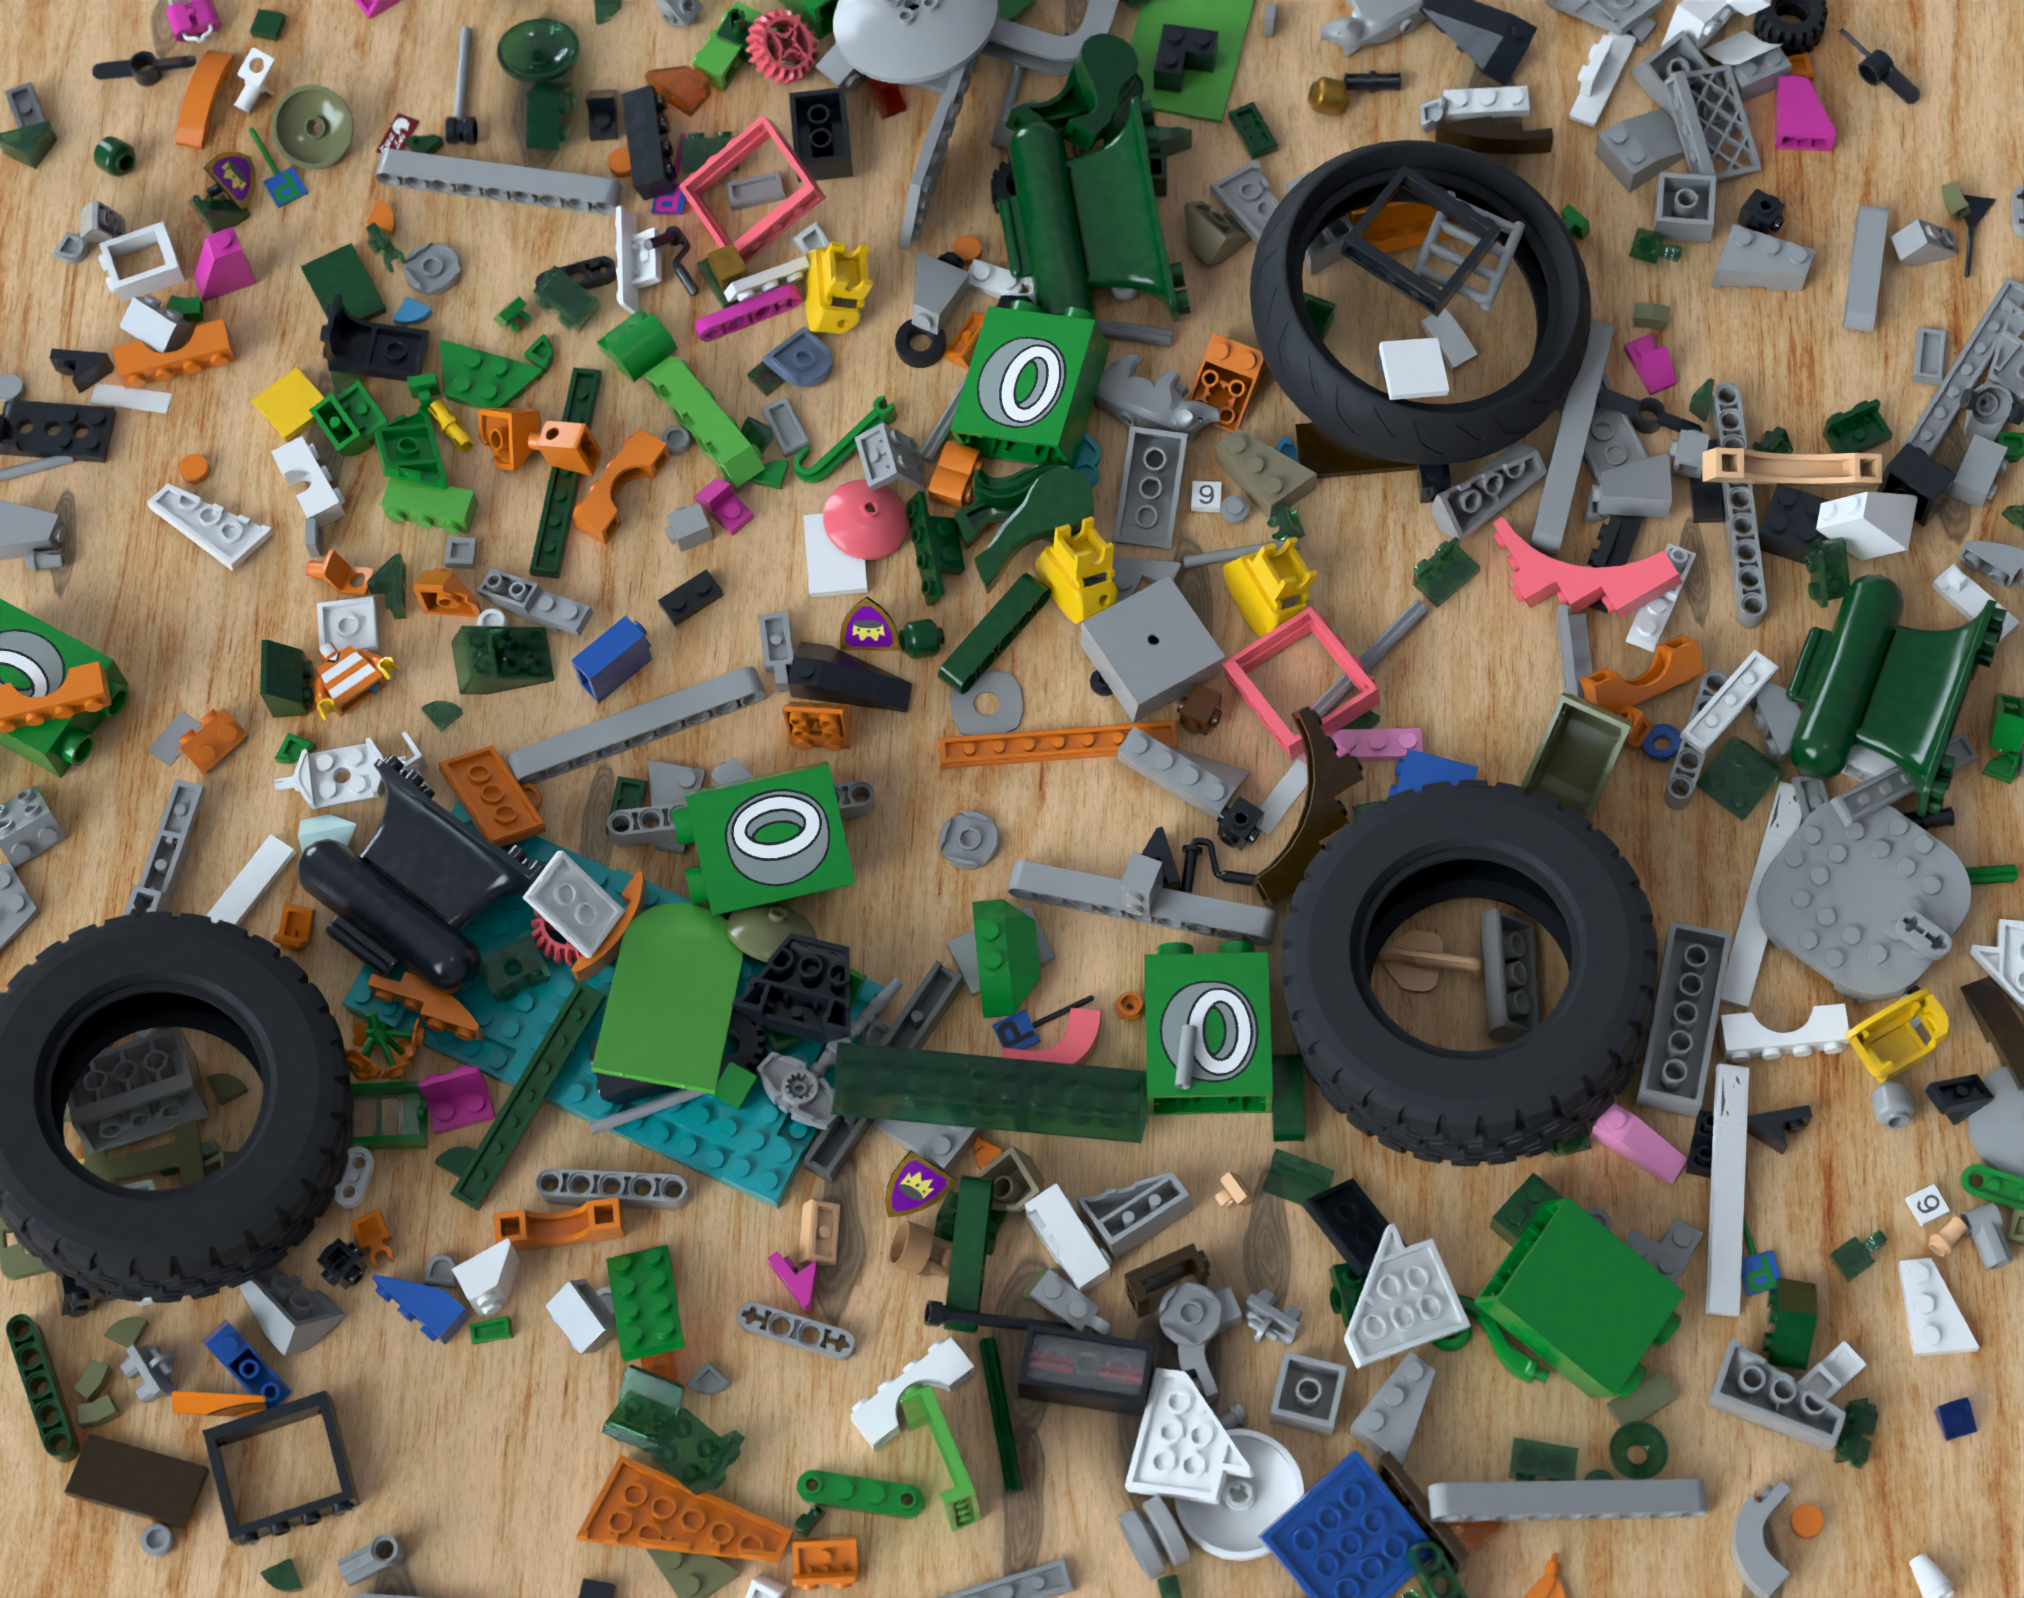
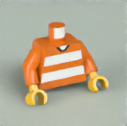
M332 642L324 644L318 650V654L324 662L316 668L319 676L314 681L315 702L324 721L327 720L326 715L330 712H335L340 717L374 695L368 688L378 681L380 682L378 691L386 687L387 685L382 674L389 680L391 676L388 673L391 670H400L393 658H384L381 655L364 649L355 650L352 646H347L339 652Z

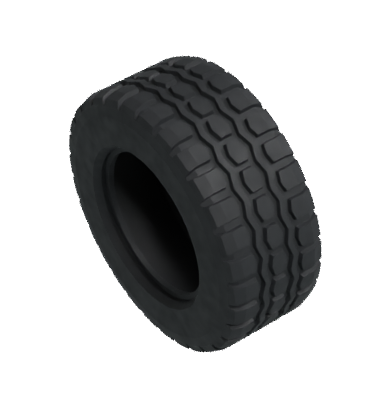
M1459 780L1458 785H1451L1450 781L1435 782L1422 785V791L1415 792L1411 788L1392 795L1386 799V804L1381 806L1379 803H1376L1354 817V824H1345L1326 842V850H1320L1304 872L1305 880L1300 881L1289 905L1290 914L1285 919L1282 933L1281 974L1297 1049L1302 1054V1060L1308 1074L1315 1084L1321 1086V1093L1331 1106L1339 1113H1347V1121L1356 1129L1370 1137L1373 1135L1378 1136V1143L1404 1154L1410 1151L1413 1152L1414 1158L1438 1164L1442 1163L1443 1160H1451V1165L1479 1166L1480 1161H1488L1489 1165H1499L1517 1161V1156L1523 1154L1526 1158L1542 1154L1553 1149L1554 1142L1564 1143L1584 1131L1588 1120L1594 1122L1600 1118L1614 1103L1613 1095L1621 1094L1635 1074V1064L1640 1062L1644 1055L1655 1013L1658 970L1656 928L1652 925L1653 914L1647 896L1640 888V881L1634 869L1623 856L1619 857V849L1612 840L1601 830H1593V823L1570 807L1561 808V802L1542 793L1533 791L1531 794L1525 793L1524 787L1497 782L1495 786H1488L1487 780ZM1460 898H1482L1502 902L1527 913L1551 934L1566 959L1570 975L1562 997L1542 1023L1523 1037L1503 1046L1478 1051H1458L1437 1047L1417 1039L1400 1028L1386 1014L1375 998L1370 986L1373 968L1380 949L1404 921L1434 904Z
M157 911L144 912L142 917L134 918L133 914L104 920V925L100 927L92 924L69 934V940L64 943L58 940L35 957L37 962L33 965L27 963L15 974L7 984L8 991L6 993H0L1 1219L8 1229L13 1231L18 1242L33 1257L41 1258L43 1265L64 1279L74 1278L76 1285L98 1294H105L107 1291H110L113 1298L126 1301L141 1302L147 1297L151 1298L153 1303L180 1302L183 1296L191 1295L193 1300L218 1294L220 1288L226 1285L232 1289L254 1279V1272L260 1269L264 1271L269 1270L288 1255L287 1249L290 1246H298L315 1228L314 1219L322 1217L329 1208L336 1195L334 1187L341 1183L349 1160L347 1152L352 1145L354 1107L348 1060L340 1028L335 1017L329 1013L330 1008L323 994L315 984L308 983L309 979L306 972L290 957H281L280 949L271 942L255 934L251 937L248 936L247 929L223 920H219L217 923L211 922V917L181 913L177 917L172 916V912ZM185 1027L207 1032L232 1045L250 1062L263 1083V1097L257 1121L248 1139L235 1156L214 1173L199 1181L174 1189H131L116 1185L95 1175L84 1167L65 1146L64 1115L75 1082L92 1059L112 1043L125 1036L146 1029Z

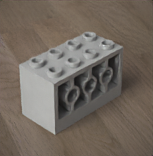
M180 1027L165 1029L160 1033L145 1038H137L129 1043L102 1050L82 1071L68 1099L72 1126L90 1154L104 1149L107 1151L172 1130L175 1126L210 1117L198 1061Z

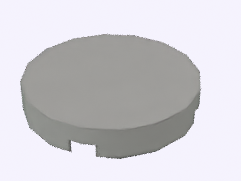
M425 243L416 247L408 255L405 276L410 286L418 293L428 296L440 295L451 290L458 282L461 275V263L455 250L447 244Z
M964 811L945 822L940 831L939 844L943 857L951 865L962 870H975L986 866L994 859L999 850V833L988 816L976 811Z
M1195 1282L1177 1285L1171 1288L1162 1298L1159 1307L1160 1326L1165 1335L1174 1343L1185 1347L1200 1346L1209 1342L1219 1331L1222 1322L1221 1305L1216 1294L1207 1286Z

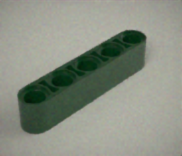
M1029 573L1023 574L946 659L939 669L938 678L960 694L968 692L1047 603L1051 595V588Z
M965 1175L961 1177L946 1299L948 1309L980 1313L994 1194V1179ZM947 1322L944 1325V1329L976 1334L978 1325Z
M17 1314L7 1322L6 1333L46 1452L57 1461L62 1463L71 1462L79 1454L80 1443L42 1329L28 1315ZM29 1325L30 1330L28 1334L19 1338V1331ZM34 1354H39L37 1363L28 1366L29 1358ZM44 1382H49L46 1392L37 1394L38 1387ZM58 1410L56 1420L47 1423L46 1419L49 1413ZM68 1439L66 1448L56 1452V1446L59 1441Z

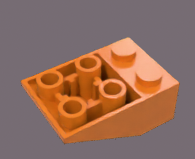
M1212 333L1188 401H1199L1218 408L1220 422L1209 423L1210 425L1231 433L1240 428L1267 368L1261 350Z
M791 701L783 706L782 711L791 746L802 750H809L812 747H821L829 751L850 749L853 721L851 705Z

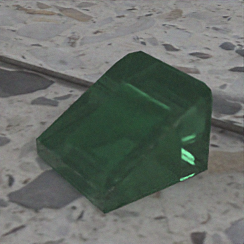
M1712 378L1708 379L1692 395L1689 405V411L1703 422H1706L1710 409L1714 385Z
M749 416L744 421L740 431L751 445L755 444L762 455L774 438L770 426Z

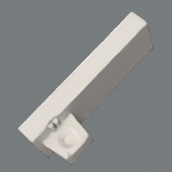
M1954 563L1934 580L1931 586L1969 621L1981 612L1988 600L1996 601L1970 577L1965 575ZM1997 602L1996 608L2006 610ZM2008 611L1998 644L2011 634L2020 623Z

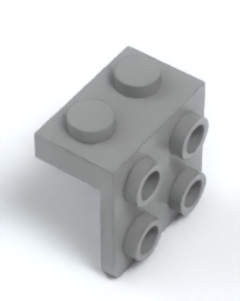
M36 786L23 789L12 799L0 804V848L14 868L67 838Z

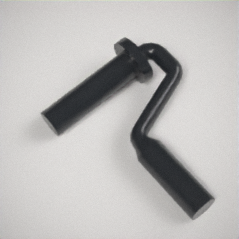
M671 226L667 228L664 234L646 239L644 247L647 250H652L667 244L677 246L682 243L683 249L674 258L673 266L676 275L690 297L699 293L700 290L685 266L680 264V261L690 250V243L679 227Z
M1197 837L1192 839L1189 845L1182 846V852L1186 853L1180 888L1181 892L1192 894L1197 856L1203 854V848L1197 845L1208 847L1213 874L1216 878L1227 883L1254 886L1250 879L1256 874L1228 870L1220 872L1215 847L1210 839Z

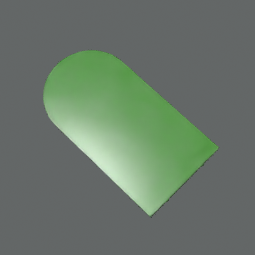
M1152 0L1149 3L1141 4L1130 44L1138 56L1139 66L1137 74L1142 79L1144 86L1141 101L1151 99L1153 111L1222 124L1254 0ZM1163 24L1218 31V52L1213 73L1186 69L1181 93L1154 89V66Z
M669 903L647 909L631 921L623 935L591 1071L715 1095L733 1008L732 1003L735 999L743 960V951L729 938L727 920L720 915L712 916L711 910L701 906L686 903Z

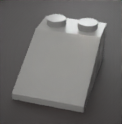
M1662 108L1615 124L1598 135L1595 150L1597 157L1629 193L1657 176L1659 172L1665 171L1685 158L1676 124Z
M912 1077L907 1080L873 1123L875 1128L908 1152L912 1150L949 1175L974 1145L976 1138L980 1137L984 1132L982 1119L958 1102Z

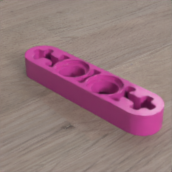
M783 285L699 319L695 324V330L701 341L709 342L789 311L801 303L802 297L796 285Z

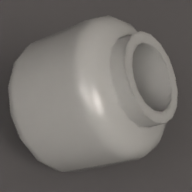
M1890 1080L1881 1083L1873 1091L1871 1103L1875 1119L1878 1123L1890 1129H1899L1909 1124L1915 1115V1105L1908 1086Z

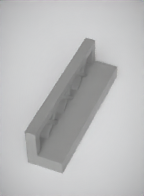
M1558 605L1555 624L1563 692L1573 694L1585 700L1580 679L1593 673L1586 613L1568 614L1567 605Z

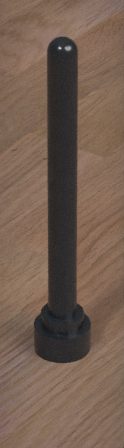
M933 1300L927 1301L924 1313L925 1325L939 1327L941 1324L945 1325L947 1322L1028 1331L1029 1324L1074 1331L1067 1323L948 1309V1306L943 1305L941 1301Z

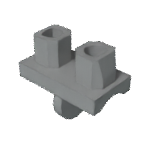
M1263 1289L1256 1296L1251 1294L1246 1302L1242 1318L1249 1321L1248 1326L1257 1331L1254 1340L1261 1343L1265 1337L1274 1342L1278 1339L1290 1347L1301 1323L1299 1321L1302 1311L1293 1305H1288L1284 1312L1279 1311L1273 1307L1277 1300L1275 1294L1266 1289Z
M132 1344L126 1349L129 1356L120 1367L128 1378L136 1379L141 1374L144 1382L135 1391L140 1401L152 1402L160 1396L170 1397L172 1391H177L169 1379V1376L174 1373L170 1365L176 1359L172 1351L162 1353L158 1346L151 1349L150 1345L137 1347L136 1344Z

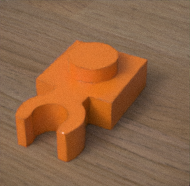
M379 1209L350 1221L361 1250L365 1252L371 1249L369 1260L376 1269L380 1268L377 1262L380 1254L385 1253L391 1262L395 1261V1255L391 1248L384 1245L385 1242L392 1240V1237Z

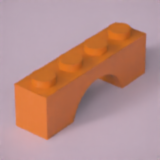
M224 319L196 325L190 341L179 350L173 352L159 353L152 351L141 340L113 347L118 376L125 389L141 388L145 384L168 381L176 376L195 374L203 369L214 366L222 367L236 361L230 332Z
M640 428L636 430L633 436L629 435L619 455L609 461L606 472L601 479H597L592 484L590 494L584 502L581 501L577 504L573 513L577 529L606 545L622 523L618 509L614 505L618 491L622 486L634 479H655L670 458L667 443Z
M1681 634L1658 644L1652 664L1646 672L1637 678L1624 680L1620 674L1604 668L1581 678L1580 681L1586 701L1618 714L1626 704L1632 707L1643 704L1644 700L1652 696L1664 695L1669 692L1670 688L1679 684L1683 685L1693 682L1695 677L1704 674L1705 671L1698 642Z
M99 661L69 668L67 678L61 687L43 697L25 696L19 693L11 683L0 685V733H9L15 730V728L27 725L38 726L43 724L44 721L56 718L67 719L76 713L85 711L96 712L105 706L112 705L105 670Z
M618 1197L587 1201L581 1207L557 1213H536L525 1209L493 1213L496 1244L508 1238L516 1252L626 1238L623 1206Z

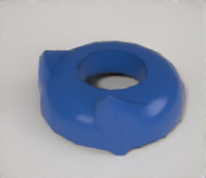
M1668 724L1654 725L1642 743L1643 748L1651 758L1667 763L1669 758L1678 753L1682 742L1680 738L1681 733L1675 727ZM1659 738H1667L1671 742L1670 746L1665 750L1656 749L1654 743Z

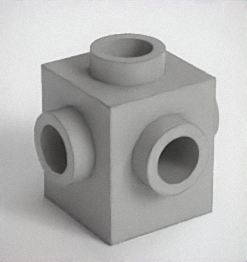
M698 0L653 1L661 10L662 18L673 26L687 27L697 20V13L703 8Z

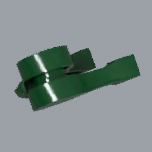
M1100 33L1090 36L1084 41L1063 90L1056 97L1048 101L1025 103L1013 107L1005 127L1015 132L1019 126L1030 121H1045L1057 129L1065 127L1062 133L1063 138L1086 152L1091 151L1100 139H1102L1104 145L1107 144L1123 129L1129 117L1131 97L1138 96L1139 101L1143 98L1144 86L1142 79L1137 74L1139 62L1136 52L1130 44L1115 35Z
M1048 460L1033 464L1013 475L1002 478H992L981 469L976 470L972 480L976 501L969 507L954 513L956 524L967 549L976 542L987 526L995 523H1004L989 546L974 558L975 566L986 593L989 594L1001 580L1013 557L1025 546L1041 539L1054 542L1055 528L1069 524L1071 527V536L1077 535L1081 530L1082 519L1091 516L1094 518V497L1092 486L1084 475L1073 469L1066 462Z

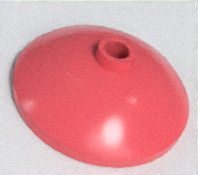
M867 480L850 481L836 488L826 501L823 510L825 532L831 542L847 555L863 560L887 557L900 548L908 534L910 521L906 515V505L900 496L886 485L877 490H872L868 487ZM865 508H870V509H872L874 512H873V513L867 512Z

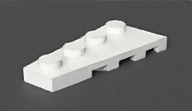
M171 484L164 486L147 501L152 511L232 571L273 535L272 528L266 525L259 526L254 524L243 515L236 516L226 512L224 507L215 503L210 505L203 502L200 497Z

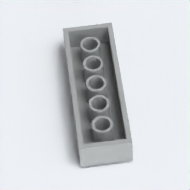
M1671 921L1665 940L1656 988L1654 1019L1649 1030V1041L1644 1053L1635 1105L1697 1118L1703 1100L1733 933Z

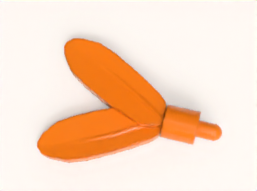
M1557 1553L1552 1554L1551 1561H1547L1545 1575L1532 1586L1524 1598H1547V1596L1548 1598H1566L1558 1579L1560 1563L1557 1562Z

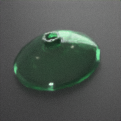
M544 18L527 20L513 26L501 37L497 46L498 62L504 72L517 80L530 83H543L561 77L571 70L580 55V45L576 33L560 21Z

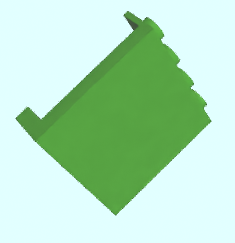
M922 1384L907 1389L905 1395L901 1396L900 1399L909 1430L912 1431L929 1424L955 1486L940 1493L951 1531L954 1532L982 1520L976 1492L931 1385L923 1387Z

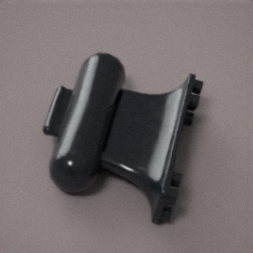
M390 754L384 762L378 759L374 763V767L385 785L386 806L381 823L365 848L358 855L339 841L329 838L316 841L304 849L297 861V877L306 892L337 915L326 926L328 936L381 976H388L396 965L400 963L431 988L448 995L463 992L475 982L481 972L482 958L475 943L462 934L460 930L489 905L507 897L524 896L545 866L537 860L530 862L526 859L528 855L515 844L506 852L494 842L490 843L433 801L432 798L435 792L423 783L425 780L413 769H410L409 772L403 768L404 764L397 757Z

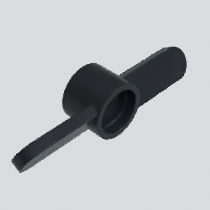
M1843 27L1840 29L1839 33L1866 57L1858 65V71L1868 84L1876 86L1883 81L1908 104H1914L1920 99L1919 89L1894 67V63L1887 53L1879 49L1870 53Z
M140 51L134 54L130 60L97 63L92 68V74L99 80L134 76L139 85L147 87L156 84L160 80L161 71L190 68L195 66L197 62L196 57L193 55L156 59L151 52ZM144 66H152L148 71L139 72Z
M1603 389L1598 393L1597 402L1601 406L1633 417V426L1643 434H1652L1660 426L1677 432H1681V429L1703 431L1702 427L1694 422L1666 413L1664 405L1655 398H1644L1639 401L1609 389ZM1650 411L1658 419L1654 421L1646 420L1640 415V412Z

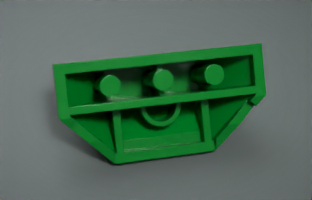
M1003 899L972 902L983 1018L1013 1016L1041 980L1035 920Z

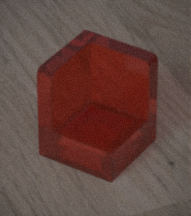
M873 78L868 79L870 96L882 120L907 110L899 91L898 83L883 82Z

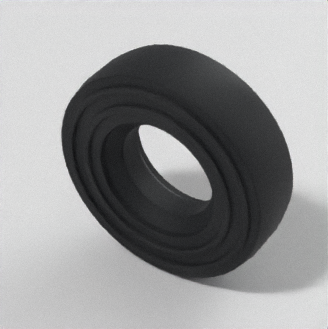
M912 319L903 323L896 333V352L899 358L911 367L925 368L932 366L943 357L946 350L945 333L941 329L936 335L913 325ZM918 334H925L932 340L931 346L927 350L916 351L909 344L912 337Z

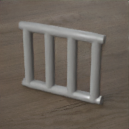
M1447 191L1449 195H1451L1459 201H1462L1455 197L1456 194L1453 191ZM1469 204L1472 210L1483 217L1492 219L1501 228V231L1510 234L1505 246L1495 243L1489 253L1500 257L1495 270L1480 263L1473 271L1474 274L1490 280L1485 293L1466 284H1463L1457 294L1479 303L1482 310L1489 311L1523 234L1525 224L1520 221H1516L1514 224ZM1437 210L1412 267V272L1427 281L1444 287L1450 277L1426 267L1430 255L1458 267L1467 257L1436 244L1440 232H1444L1473 246H1476L1481 238L1462 227L1446 221L1447 216Z

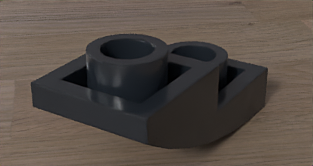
M1700 1110L1698 1113L1686 1167V1173L1710 1179L1713 1112Z

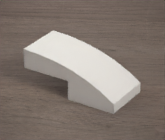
M1446 308L1438 317L1431 315L1420 321L1428 338L1438 337L1442 356L1450 370L1478 355L1462 328Z
M1843 1341L1797 1383L1808 1390L1811 1389L1828 1401L1863 1370L1867 1364Z

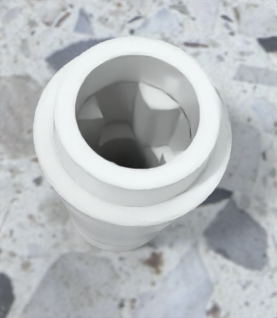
M1921 1554L1909 1563L1923 1598H1950L1954 1594L1951 1587L1953 1583L1929 1559L1927 1554Z

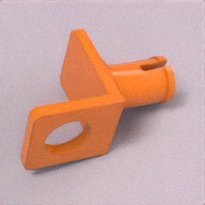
M329 550L325 562L309 560L305 567L306 576L310 579H325L338 593L362 596L368 594L376 573L373 568L350 566L335 550ZM365 575V581L361 586L352 587V581L356 576Z

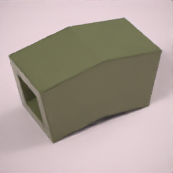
M1959 181L1941 185L1946 209L1955 222L1971 213L1969 204L1962 195Z
M1635 302L1634 327L1653 328L1664 331L1669 323L1670 307L1655 303Z
M90 1359L84 1375L73 1388L89 1402H94L106 1388L113 1369L109 1365Z
M108 1394L94 1402L77 1405L78 1424L83 1429L102 1426L121 1416L113 1398Z

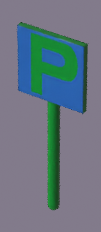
M249 128V132L275 174L264 180L263 183L277 207L280 208L308 194L293 166L279 172L255 129Z
M1743 1214V1233L1751 1256L1742 1258L1741 1278L1748 1297L1767 1292L1770 1288L1775 1289L1777 1277H1782L1773 1250L1760 1254L1756 1253Z

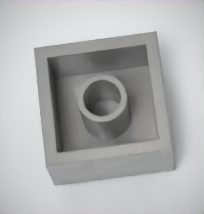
M1659 172L1655 188L1652 239L1710 243L1714 227L1716 176Z
M1284 1352L1269 1422L1332 1437L1346 1378L1347 1366Z

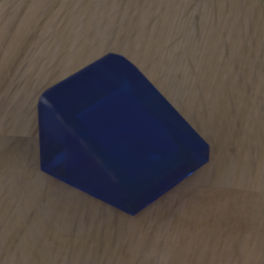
M1968 1397L1940 1405L1935 1409L1934 1413L1946 1442L1977 1432Z

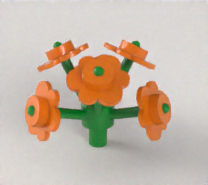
M376 1011L368 1012L365 1014V1023L357 1022L352 1028L355 1035L352 1038V1043L355 1046H360V1050L356 1048L345 1049L349 1072L353 1073L356 1079L368 1081L371 1078L376 1079L378 1076L382 1079L389 1078L390 1081L400 1080L401 1077L407 1074L405 1069L412 1065L411 1061L416 1056L419 1046L424 1045L427 1038L426 1028L420 1026L421 1018H417L413 1032L387 1030L386 1024L380 1023ZM391 1037L409 1038V1040H401L397 1044ZM386 1043H388L392 1047L391 1050H389ZM375 1048L382 1049L390 1066L383 1073H381L380 1067L371 1064L370 1056Z

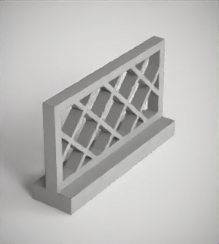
M1730 64L1686 73L1684 70L1674 72L1663 82L1690 174L1716 176V181L1758 173L1762 170ZM1724 73L1727 83L1724 90L1711 82L1714 75ZM1695 79L1704 85L1699 95L1690 89L1688 80ZM1707 88L1720 95L1716 105L1703 98ZM1724 99L1731 102L1734 106L1735 111L1732 116L1719 108ZM1699 104L1712 111L1707 121L1698 116L1696 109ZM1715 115L1728 122L1724 131L1711 124ZM1732 125L1741 130L1743 137L1740 143L1727 135ZM1707 130L1720 138L1715 148L1705 140L1704 135ZM1723 141L1736 148L1732 158L1719 151ZM1740 151L1749 157L1750 167H1744L1736 162ZM1715 157L1728 164L1724 172L1715 173L1712 163Z

